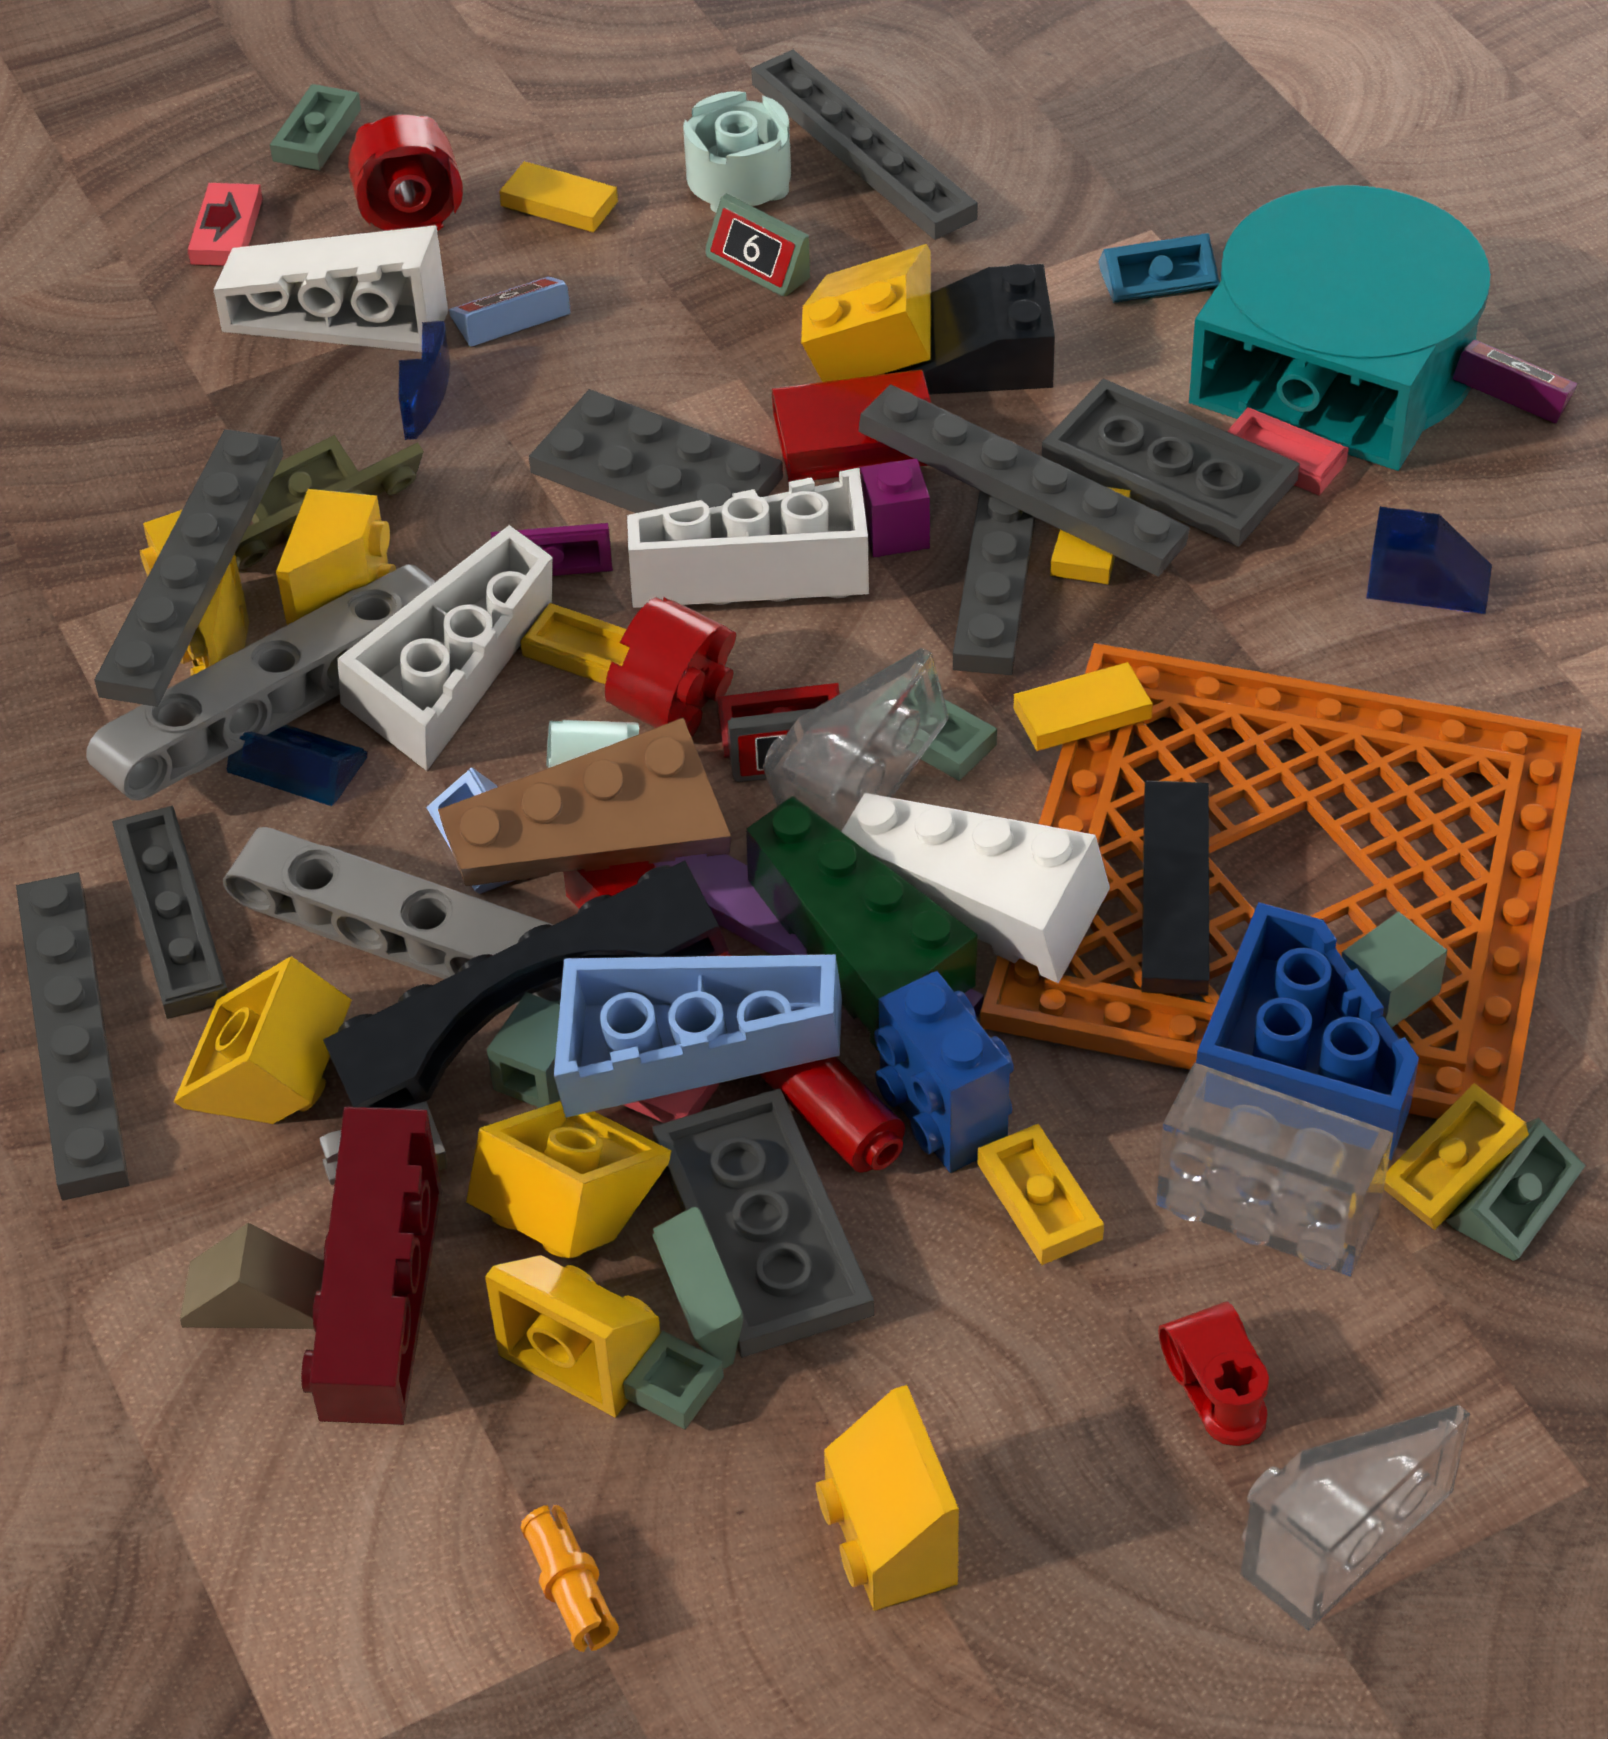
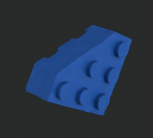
M1258 902L1197 1051L1193 1102L1392 1160L1411 1107L1419 1057L1406 1038L1398 1039L1383 1017V1005L1358 969L1350 970L1337 951V939L1324 920Z

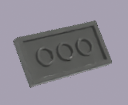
M1104 378L1042 441V457L1105 487L1131 490L1130 499L1238 547L1298 481L1300 465L1296 461Z
M591 389L581 397L529 455L530 472L532 474L634 513L699 500L706 503L709 508L717 507L732 498V493L752 489L756 491L759 497H765L773 491L783 478L782 460Z
M780 1088L652 1127L654 1142L671 1150L670 1161L665 1168V1172L680 1209L684 1212L692 1207H697L701 1211L742 1309L743 1324L737 1346L741 1358L874 1316V1299Z

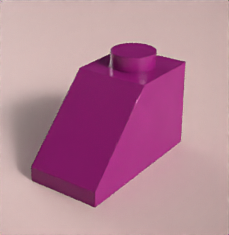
M918 459L859 467L868 542L873 558L930 549V496Z

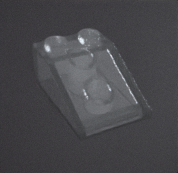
M923 648L918 649L799 717L786 736L778 737L770 746L765 758V764L763 765L776 805L779 806L788 798L794 796L838 830L842 831L864 793L892 798L949 719L932 653Z
M1455 1405L1302 1450L1283 1469L1279 1470L1276 1466H1273L1266 1470L1254 1483L1247 1496L1250 1509L1248 1524L1242 1534L1245 1546L1241 1575L1306 1630L1310 1631L1453 1492L1470 1413L1460 1405Z

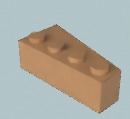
M684 718L438 809L445 835L465 886L549 876L550 873L584 869L585 872L610 869L609 866L644 861H649V864L675 861L677 857L706 854L707 857L730 854L731 834Z

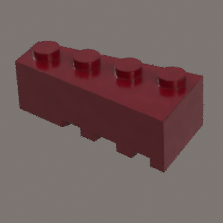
M344 1107L329 1231L324 1246L321 1290L316 1291L313 1304V1328L316 1332L314 1350L307 1349L305 1351L301 1370L302 1390L304 1393H312L318 1419L321 1422L404 1425L442 1196L441 1181L427 1110Z

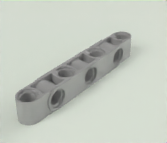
M405 565L366 586L348 592L168 688L158 707L141 705L107 723L94 734L89 742L86 753L88 763L126 797L139 801L158 793L189 775L206 769L340 695L337 658L436 581L417 566Z
M260 827L254 831L223 878V885L226 891L236 901L254 911L442 979L458 973L459 968L465 962L483 954L494 955L517 944L520 937L534 927L545 924L554 925L330 846L319 845L268 827ZM562 983L536 992L533 995L549 1001H560Z

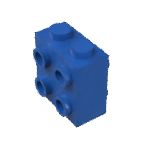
M938 971L880 997L879 1028L875 1030L874 1036L880 1051V1070L876 1071L875 1078L881 1095L891 1107L894 1108L899 1105L909 1118L913 1135L921 1149L927 1154L934 1152L949 1173L978 1160L979 1147L1008 1136V1116L1012 1113V1103L1009 1097V1080L1014 1066L1007 1047L997 1036L991 1038L977 1022L974 1008L967 996L960 990L954 992Z

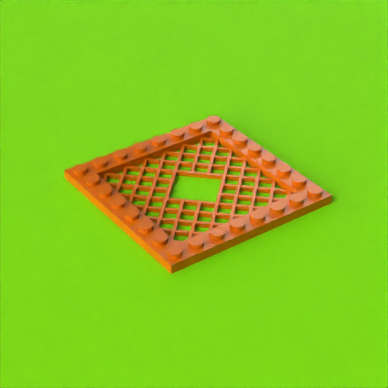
M1094 643L1085 674L1128 662L1153 703L1152 719L1064 743L1038 824L1096 835L1110 886L1102 903L1118 896L1133 915L1107 926L1096 913L1090 924V928L1094 933L1082 939L1068 965L1076 977L1063 974L1059 984L1041 976L1036 965L1019 958L1016 963L997 956L980 1011L981 1027L983 1029L1196 1071L1197 1051L1220 997L1209 984L1208 995H1200L1205 1000V1002L1175 997L1180 994L1141 992L1139 989L1112 984L1130 975L1141 989L1142 953L1132 957L1117 938L1142 927V903L1131 890L1143 885V868L1120 878L1107 860L1132 849L1143 862V828L1134 831L1120 814L1144 804L1145 782L1133 769L1157 758L1171 774L1159 781L1196 782V779L1219 770L1233 785L1209 797V818L1221 831L1209 837V854L1304 809L1312 815L1374 884L1355 895L1310 915L1311 917L1324 920L1326 924L1348 915L1363 932V934L1340 945L1336 942V949L1341 956L1345 949L1377 927L1361 908L1382 897H1385L1398 912L1448 950L1445 964L1456 977L1441 984L1439 994L1406 1017L1408 1018L1429 1007L1444 1023L1446 1028L1421 1039L1405 1019L1392 1027L1401 1038H1406L1419 1057L1409 1110L1410 1114L1439 1119L1474 1083L1514 1113L1582 728ZM1162 717L1171 718L1179 724L1183 731L1160 741L1148 728L1147 724ZM1227 728L1235 730L1245 742L1221 752L1207 735ZM1135 732L1147 747L1128 755ZM1284 739L1294 740L1306 753L1283 763L1268 746ZM1195 742L1208 758L1184 769L1170 752ZM1345 750L1358 752L1368 764L1345 774L1330 757ZM1256 753L1269 770L1246 780L1232 763ZM1408 761L1417 762L1424 767L1430 776L1408 786L1392 768ZM1317 764L1332 781L1308 791L1294 774ZM1470 772L1482 774L1493 787L1471 797L1455 779ZM1379 775L1394 793L1371 803L1356 785ZM1122 777L1134 792L1115 800ZM1281 781L1295 798L1271 808L1257 791ZM1442 787L1457 804L1434 814L1419 796ZM1343 792L1357 807V810L1334 820L1319 802ZM1244 798L1258 815L1234 826L1219 808ZM1504 798L1498 826L1482 808ZM1405 803L1421 821L1401 831H1397L1382 814ZM1469 815L1485 833L1461 843L1445 825ZM1369 821L1384 839L1361 849L1345 831ZM1109 822L1121 838L1101 847ZM1432 832L1448 850L1425 861L1409 842ZM1495 844L1490 872H1488L1472 854ZM1395 849L1411 868L1387 878L1371 860ZM1210 858L1209 895L1220 891L1235 909L1209 920V942L1222 956V958L1209 964V980L1230 971L1239 951H1236L1220 932L1242 921L1250 924L1255 911ZM1459 861L1475 880L1452 891L1436 872ZM1422 879L1438 898L1414 908L1399 892V889ZM1486 891L1479 920L1463 902ZM1450 909L1466 928L1442 939L1427 923L1426 919ZM1476 939L1470 970L1453 950ZM1105 945L1119 964L1093 975L1078 956ZM1467 989L1460 1020L1443 1000ZM1457 1039L1455 1051L1440 1048Z

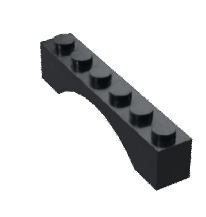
M684 860L674 866L663 865L649 870L640 877L637 884L613 896L601 895L587 901L580 907L577 914L555 925L545 924L534 927L524 933L517 944L494 955L483 954L465 962L459 968L458 973L434 985L422 984L413 987L399 998L398 1003L375 1014H361L347 1020L340 1026L337 1033L323 1039L353 1107L400 1109L429 1100L445 1070L468 1040L496 1015L519 1002L526 992L534 994L562 983L564 959L718 956L729 949L709 905Z

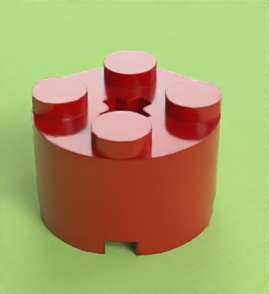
M402 114L388 116L374 123L364 124L358 129L355 134V142L350 150L348 167L357 205L363 219L369 225L371 223L383 231L434 225L437 226V232L444 227L443 222L450 216L453 210L456 213L461 205L463 185L451 144L445 133L438 127L436 121L428 116L418 117Z
M657 597L650 599L633 618L620 641L621 644L629 647L622 666L614 662L610 664L605 682L606 702L654 728L684 718L692 738L702 719V707L709 699L717 702V696H724L731 684L734 671L725 665L735 644L736 632L665 597H663V600Z

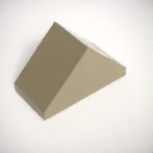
M247 1223L190 1261L180 1316L182 1328L314 1329L313 1304L316 1291L321 1290L324 1261Z

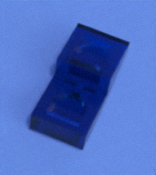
M445 321L422 322V359L399 360L398 398L405 440L417 439L436 415L444 398L450 374V357Z

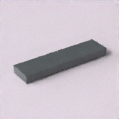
M173 805L112 821L166 1018L169 1019L213 1007L217 999L228 994V990Z

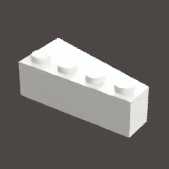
M436 225L232 248L214 288L222 332L432 353L448 313Z
M859 468L840 471L838 482L815 486L812 477L789 482V492L759 497L754 489L732 493V498L717 507L709 508L706 503L699 500L627 515L633 608L643 607L650 599L655 597L661 600L665 597L681 605L707 603L725 605L731 602L771 600L781 602L794 598H844L849 595L869 594L868 533Z
M508 525L337 658L341 705L428 771L520 647L522 638L547 605L552 603V556Z
M864 793L841 831L978 934L979 940L992 945L995 955L1013 963H1016L1019 958L1036 965L1041 976L1058 984L1110 889L1097 838L1094 834Z

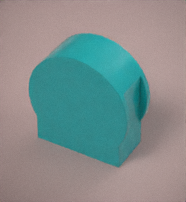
M1358 185L1323 186L1290 193L1262 205L1242 220L1229 237L1223 252L1221 282L1195 318L1189 403L1236 419L1249 407L1348 447V455L1399 471L1423 430L1449 416L1464 401L1471 387L1452 378L1464 348L1474 339L1477 340L1478 322L1486 307L1491 274L1485 251L1472 232L1448 212L1420 198L1390 189Z

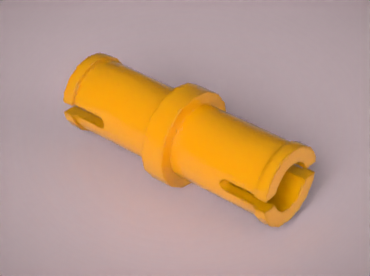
M548 1505L541 1506L530 1512L523 1519L520 1527L542 1571L539 1577L540 1587L547 1600L556 1602L571 1634L574 1648L580 1652H585L587 1646H589L591 1651L598 1650L610 1643L619 1631L618 1623L615 1617L611 1615L597 1585L600 1575L593 1557L581 1551L567 1521L568 1518L564 1508L559 1505L553 1506L551 1512L554 1516V1521ZM584 1636L586 1637V1639H587L589 1645H587V1643H586V1641H585V1639H584Z

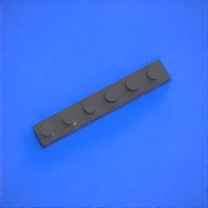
M792 49L751 68L752 85L766 97L778 102L790 118L934 240L977 220L978 203L795 50Z
M891 384L860 414L859 432L914 459L917 458L920 462L1158 577L1187 544L1190 527Z
M224 429L94 679L100 698L155 707L159 706L284 455L280 437Z
M77 872L16 885L56 1182L61 1199L63 1201L129 1186L85 893L80 874Z

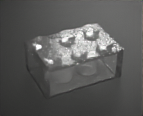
M1194 1062L1163 1123L1156 1206L1170 1210L1181 1219L1193 1222L1200 1221L1233 1233L1246 1243L1265 1245L1298 1257L1314 1268L1330 1269L1351 1277L1380 1214L1393 1132Z

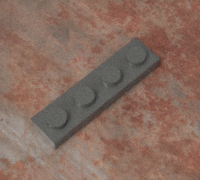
M979 491L953 649V670L1013 675L1036 517L982 491Z

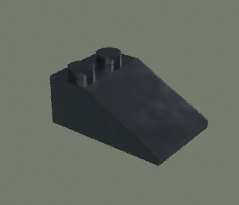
M1013 264L1010 266L987 267L932 292L931 360L884 374L922 370L929 395L1053 388L1055 334L1044 264Z

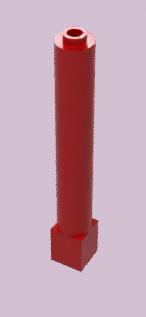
M649 861L612 865L609 866L610 869L587 872L584 869L563 871L566 897L580 909L583 904L601 895L613 896L637 884L642 875L657 866L653 863L649 864ZM726 951V952H724V953H722V954H720V955H718V956H733V955H731L728 951ZM837 1057L759 1074L774 1090L781 1089L786 1102L855 1171L864 1173L873 1169L876 1171L882 1170L892 1164L901 1153L903 1148L902 1139L905 1133L903 1121Z

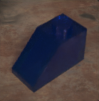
M1380 507L1366 599L1486 614L1492 564L1440 514Z

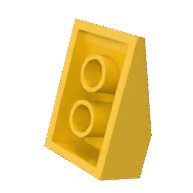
M927 244L827 274L803 305L801 344L822 382L881 375L931 360V251Z

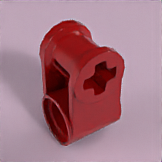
M1226 1301L1159 1325V1341L1166 1363L1175 1380L1183 1386L1209 1435L1218 1442L1231 1446L1250 1444L1258 1439L1266 1429L1268 1412L1263 1399L1268 1392L1269 1375L1266 1366L1262 1363L1249 1341L1244 1325L1233 1305Z

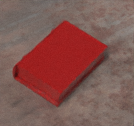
M914 370L772 388L773 417L788 484L791 481L811 477L813 480L839 477L840 471L914 459L858 430L860 414L890 384L931 403L923 371ZM918 461L920 467L929 466L923 462Z

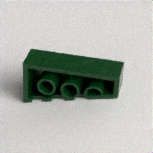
M791 796L746 828L748 881L788 934H795L807 949V955L836 954L842 1005L853 1019L859 1018L870 1032V1042L879 1054L880 1051L875 1041L874 1032L879 1028L880 997L935 971L939 972L954 992L960 990L965 994L976 986L978 934L796 797Z

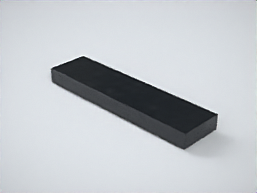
M1145 780L1141 992L1208 995L1209 783Z

